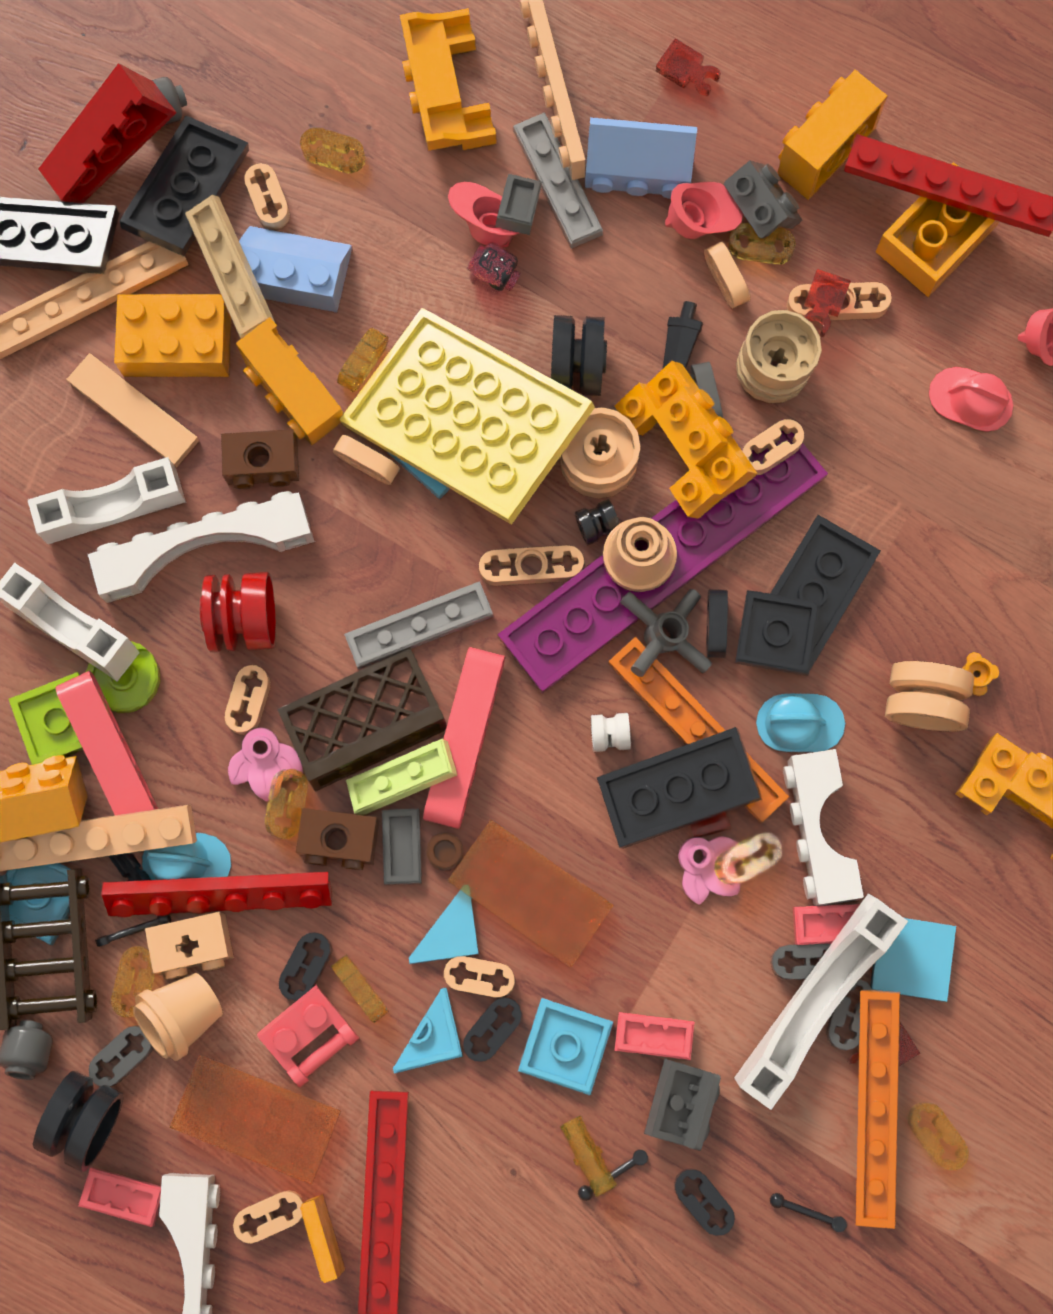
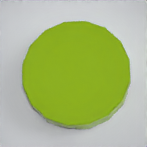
M132 642L140 653L118 681H115L92 664H88L86 672L90 670L93 673L113 712H135L145 707L157 693L160 684V667L154 655L139 643Z

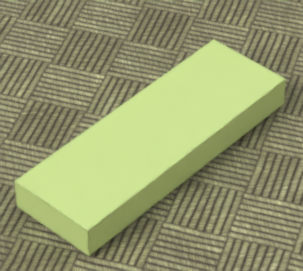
M440 739L347 779L346 783L354 814L365 815L457 776L448 741Z

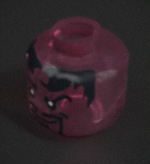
M493 242L485 247L479 245L466 267L470 271V282L493 296L499 295L504 288L511 291L521 275L520 272L516 271L518 265L517 256Z

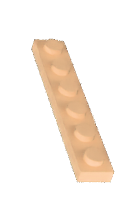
M519 0L523 19L529 18L531 26L527 27L530 47H537L539 55L534 57L536 71L539 78L545 77L547 85L542 87L545 105L547 108L552 107L555 116L550 117L554 138L560 137L563 145L558 147L562 168H569L571 180L585 178V157L543 0Z
M148 241L108 261L104 274L84 273L0 315V359L116 302L117 295H130L188 266L189 264L185 256Z
M191 804L81 820L79 827L1 842L0 871L193 844L197 842Z

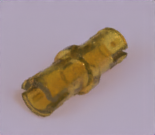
M578 1116L560 1126L576 1157L573 1161L576 1167H581L595 1197H599L617 1187L601 1156L604 1152L600 1145L596 1146L591 1138L582 1116Z

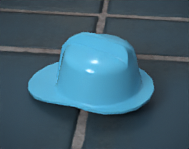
M791 693L773 696L764 702L758 712L756 721L758 734L764 743L774 750L784 752L826 751L839 742L845 728L844 715L837 703L827 696L818 694Z
M196 833L197 842L193 844L145 850L142 856L143 870L146 871L152 880L228 877L231 868V857L226 845L217 837Z

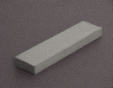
M545 112L514 125L513 132L537 180L542 182L541 189L570 248H575L602 236L603 229L578 179L571 180L569 168H562L558 147L562 146L558 138H554L551 124Z
M479 581L344 635L358 669H361L405 649L415 648L493 617V613Z

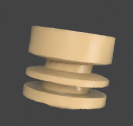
M788 310L771 311L760 316L750 327L736 361L737 378L743 389L755 399L767 403H781L796 397L807 384L810 375L818 364L822 351L820 336L814 325L801 314ZM773 360L779 363L777 367L771 365Z

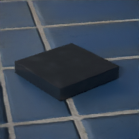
M747 590L735 664L808 676L820 602Z

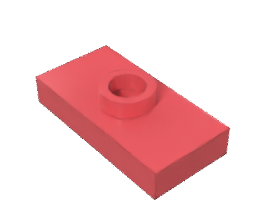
M860 904L793 907L795 945L832 944Z
M619 1012L614 1051L691 1060L695 1022Z
M91 1167L78 1206L153 1227L155 1226L160 1209L161 1186Z

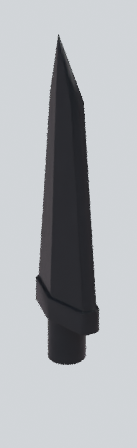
M684 301L680 317H669L663 368L671 361L683 364L685 369L688 365L698 335L703 327V322L694 320L697 304L694 302Z

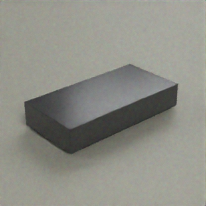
M508 174L495 227L530 235L542 182Z
M420 809L382 810L384 885L422 884Z

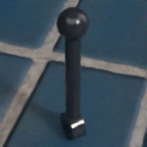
M169 914L164 916L158 915L156 919L95 939L97 947H100L112 941L144 931L145 928L171 923V916Z
M636 1150L632 1158L590 1186H581L578 1190L579 1198L583 1201L590 1200L593 1192L635 1165H644L648 1160L647 1153L643 1150Z
M774 1193L770 1197V1204L774 1208L784 1207L831 1225V1228L836 1232H843L847 1227L846 1220L841 1216H827L785 1200L780 1193Z

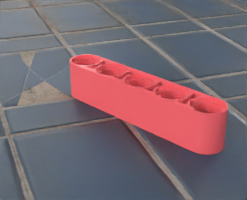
M469 647L444 735V740L448 741L457 776L430 787L423 814V820L460 829L505 662L504 655Z
M89 670L57 685L55 689L59 700L114 814L121 815L159 809L93 673Z

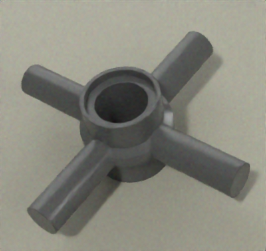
M689 589L673 611L658 615L630 591L622 598L620 603L647 625L644 631V641L647 647L631 667V671L635 675L643 677L660 653L675 650L702 674L712 665L708 658L686 640L689 633L686 617L701 599V595L696 590ZM662 627L667 629L670 638L664 634Z

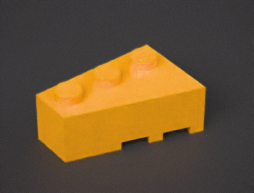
M269 317L236 342L246 365L243 372L255 387L261 384L268 392L265 399L277 414L283 410L290 419L286 424L290 429L294 430L296 437L299 440L305 437L313 445L341 423L340 418L343 416V411L314 372L311 373L297 355L299 353L293 345L288 346L278 334L276 323Z

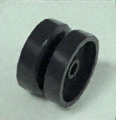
M554 315L551 379L572 390L573 373H580V391L582 395L601 396L602 373H606L607 340H604L605 317L586 316L582 326V339H575V320L573 316Z
M76 1070L71 1071L57 1087L44 1110L34 1135L33 1148L50 1157H54L64 1150V1162L66 1165L81 1172L86 1171L100 1154L113 1130L122 1108L124 1094L107 1085L99 1087L93 1093V1079Z

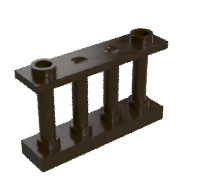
M82 868L67 870L68 881L13 886L11 882L7 883V875H0V1030H8L10 1027L17 1026L16 1019H20L21 1015L77 1010V1022L85 1023L91 1020L92 1013L97 1011L96 990H90L84 899L89 898V880L87 876H82ZM69 896L70 919L15 924L14 920H10L9 905H13L14 901ZM72 934L73 957L18 962L17 958H12L11 943H15L16 939ZM74 972L76 995L20 1000L19 996H15L14 981H18L19 977Z

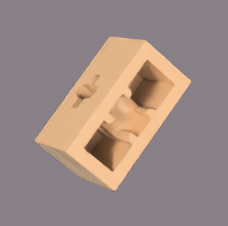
M216 912L145 928L153 974H165L166 980L187 976V969L202 966L203 972L225 967L224 960L234 958L226 915L224 913ZM188 938L191 941L198 942L199 948L193 949V956L183 952L182 947L188 945Z

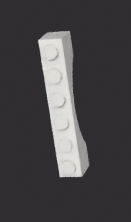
M290 491L281 492L272 496L271 501L260 504L257 502L243 503L236 508V511L226 514L222 512L209 513L202 517V521L189 525L187 522L175 523L168 526L167 531L155 535L151 532L141 533L134 536L131 542L118 545V543H107L99 546L97 552L88 554L99 596L106 603L142 593L151 579L168 563L182 554L204 545L220 542H248L264 545L282 552L315 542L299 492L294 494Z
M867 894L734 1077L739 1087L772 1110L795 1078L808 1050L834 1010L866 971L886 953L908 921L876 897Z
M168 1173L162 1176L159 1216L169 1229L181 1258L185 1289L182 1314H212V1305H206L207 1289L213 1288L215 1278L214 1264H209L210 1248L216 1247L218 1233L217 1224H212L213 1208H218L220 1201V1185L214 1184L215 1175Z

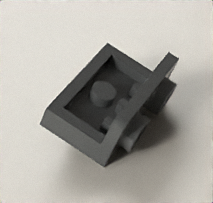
M749 160L724 182L726 189L758 237L766 238L778 227L793 229L803 221L797 212L799 209L797 201L790 193H784L778 184L780 177L771 165Z
M664 1059L644 1134L701 1151L703 1143L709 1134V1120L712 1109L720 1094L719 1084L721 1076Z

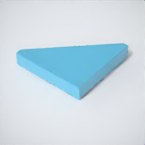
M464 885L410 955L409 964L451 959L457 956L479 955L470 885Z
M447 988L440 989L434 1002L393 1067L394 1074L463 1057Z

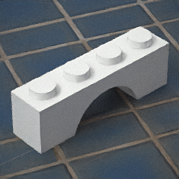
M169 457L133 467L126 477L104 487L84 491L61 489L28 499L36 533L47 544L186 502L177 470Z
M16 563L12 565L0 580V601L8 609L115 681L121 678L140 653L126 636L102 620L93 619L55 593L42 580Z
M836 749L791 756L787 761L788 766L783 767V775L786 788H792L795 803H790V814L793 825H799L801 840H797L796 845L800 862H806L808 877H803L807 900L813 899L814 906L860 900L864 896L857 860L844 857L835 852L825 841L820 829V812L825 800L843 786Z

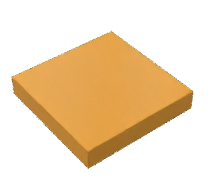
M322 1194L302 1203L300 1210L321 1281L326 1283L337 1279L345 1271V1267Z

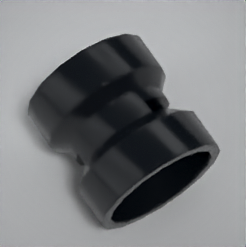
M609 499L599 502L594 509L588 510L583 508L575 512L579 530L587 546L598 542L601 536L609 535L620 524Z

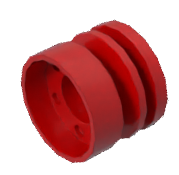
M269 572L244 573L240 590H236L230 574L223 575L221 589L216 575H206L204 577L202 596L200 598V622L210 653L222 650L223 637L226 649L228 651H235L239 634H243L248 650L274 648L276 640V609L273 583Z

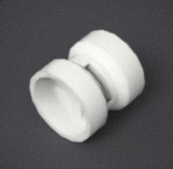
M618 713L613 718H605L603 715H591L593 752H603L608 747H616L618 750L631 749L628 713Z

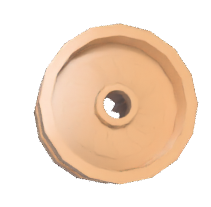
M601 407L595 408L560 456L562 474L570 487L582 495L594 498L614 496L627 488L635 477L640 453L638 432L631 421L615 410ZM602 452L601 455H596L595 453Z
M921 661L894 663L891 668L889 684L900 693H895L887 698L885 717L897 724L925 730H965L968 728L970 709L961 700L967 699L972 695L975 677L971 672L945 664Z

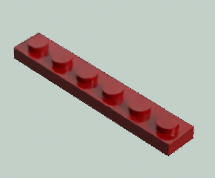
M859 134L855 136L844 172L1049 237L1053 231V196Z
M329 872L103 882L101 893L108 916L118 917L148 914L164 916L170 913L190 912L203 914L211 911L241 912L253 909L279 910L295 907L313 909L319 906H332V888Z
M371 1090L369 1094L358 1314H398L409 1092Z

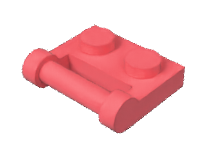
M317 985L257 1033L259 1040L300 1088L309 1081L308 1076L339 1050L347 1044L353 1045L360 1039L354 1029ZM333 1024L339 1032L298 1065L292 1057Z

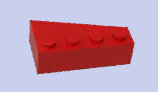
M118 63L38 170L61 201L84 203L177 112L152 80Z

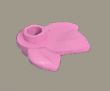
M255 728L245 735L242 742V750L231 758L228 774L231 784L237 785L249 781L251 789L258 797L265 801H271L280 788L282 777L299 778L303 774V767L293 747L279 743L276 735L269 729ZM258 740L266 742L268 749L264 753H257L253 748V744Z
M723 836L716 837L710 841L698 837L686 840L680 847L678 854L679 863L685 870L682 880L685 894L698 905L707 898L710 891L721 896L737 895L740 891V878L737 869L733 865L746 854L744 848L738 842ZM698 849L703 853V859L700 863H696L693 859L694 852Z

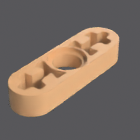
M878 282L805 284L795 287L790 292L787 310L801 314L808 321L876 319L886 313L892 297L890 290L884 284ZM834 294H842L848 299L849 305L845 309L837 310L830 305L829 298ZM855 294H859L857 301H860L858 309L854 308L856 303ZM870 294H876V299L882 300L878 307H873L871 301H866L869 299ZM820 295H823V296H824V297H823V300H822V309H823V310H819L820 302H819V303H810V302H818V299H819V296H820ZM800 296H804L806 302L810 303L808 309H802L801 304L797 303Z
M570 545L491 550L486 552L479 562L481 578L487 584L493 586L569 581L584 568L583 554L579 549ZM552 555V563L563 562L565 555H570L571 560L577 561L578 564L573 565L570 572H566L562 565L552 566L553 573L547 574L548 560L546 556ZM530 556L538 558L542 563L541 570L534 575L526 574L521 568L522 561ZM510 558H516L515 569L517 576H511V568L501 569L499 576H492L491 570H485V567L491 566L492 560H499L500 566H511Z

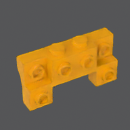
M469 9L435 14L412 12L400 15L408 60L402 61L406 82L413 81L415 92L409 93L413 114L420 113L428 151L461 144L463 150L497 144L490 104L484 103L462 108L451 55L476 50L475 36L472 33Z
M671 361L647 384L639 382L614 407L631 421L638 435L643 436L657 422L659 423L690 469L669 489L686 515L699 519L721 499L746 485L758 473L732 437L733 429L724 418L718 416L712 408L714 401L709 394L699 389L683 364Z
M996 733L982 750L979 758L955 795L960 798L967 797L982 808L981 812L985 815L992 813L1002 796H1004L1053 829V759L1039 752L1037 754L1033 752L1028 754Z

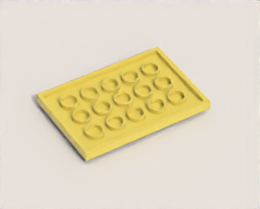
M421 308L345 411L340 421L346 428L512 525L595 409V406L591 400Z

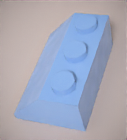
M590 117L585 188H592L600 193H608L612 190L627 191L628 194L634 196H643L647 193L660 194L665 198L671 199L672 190L678 184L691 183L697 127Z
M253 226L248 227L239 243L264 299L332 312L338 311L352 245Z

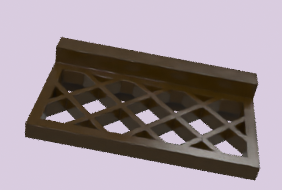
M411 648L405 649L277 709L303 766L305 775L315 792L444 732L447 728L445 718ZM407 660L409 661L412 673L408 683L390 678L395 666ZM370 678L380 682L374 699L357 694L362 681ZM416 678H417V680H418V682H419L421 688H420V687H417V686H413L414 683H415ZM387 684L404 689L398 707L380 701ZM411 692L425 696L430 705L416 713L404 709ZM335 694L347 697L341 714L323 709L328 697ZM354 700L371 705L365 722L347 717ZM377 708L395 713L391 725L384 728L371 725ZM302 709L314 713L307 730L293 726L289 716ZM321 715L338 721L331 738L314 733ZM401 715L406 716V718L400 720ZM344 723L362 728L357 741L350 744L338 741ZM297 734L304 736L302 743ZM311 739L328 744L324 756L309 762L305 752Z

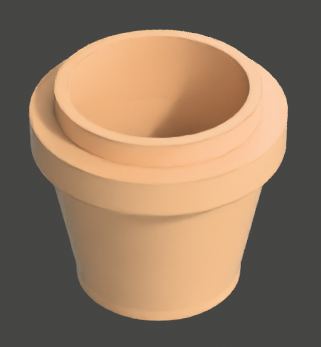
M646 517L630 519L617 525L608 535L603 551L604 566L611 579L622 588L635 592L650 591L665 583L671 576L677 559V549L672 535L657 521ZM639 540H644L648 543L649 548L646 551H638L634 544Z
M197 973L154 991L144 990L135 997L136 1005L133 1007L135 1019L151 1046L161 1057L165 1059L170 1057L174 1061H178L187 1055L188 1048L223 1015L221 1005L215 993Z

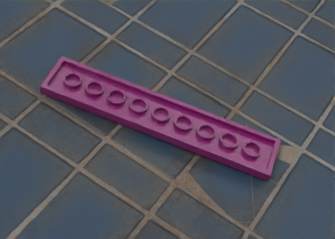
M782 430L781 437L775 445L778 446L785 441L792 445L795 434L793 432L786 434ZM802 443L800 449L795 454L768 472L756 475L746 485L721 499L699 519L688 517L678 501L675 500L651 518L669 531L677 549L674 570L665 583L645 592H635L622 588L608 575L602 555L498 633V638L543 694L640 620L620 603L629 591L653 610L823 481L828 473ZM767 448L758 454L752 450L749 460L752 463L759 461L761 464H764L763 459L765 454L769 452V449ZM639 540L634 544L638 551H646L649 548L648 543L644 540Z

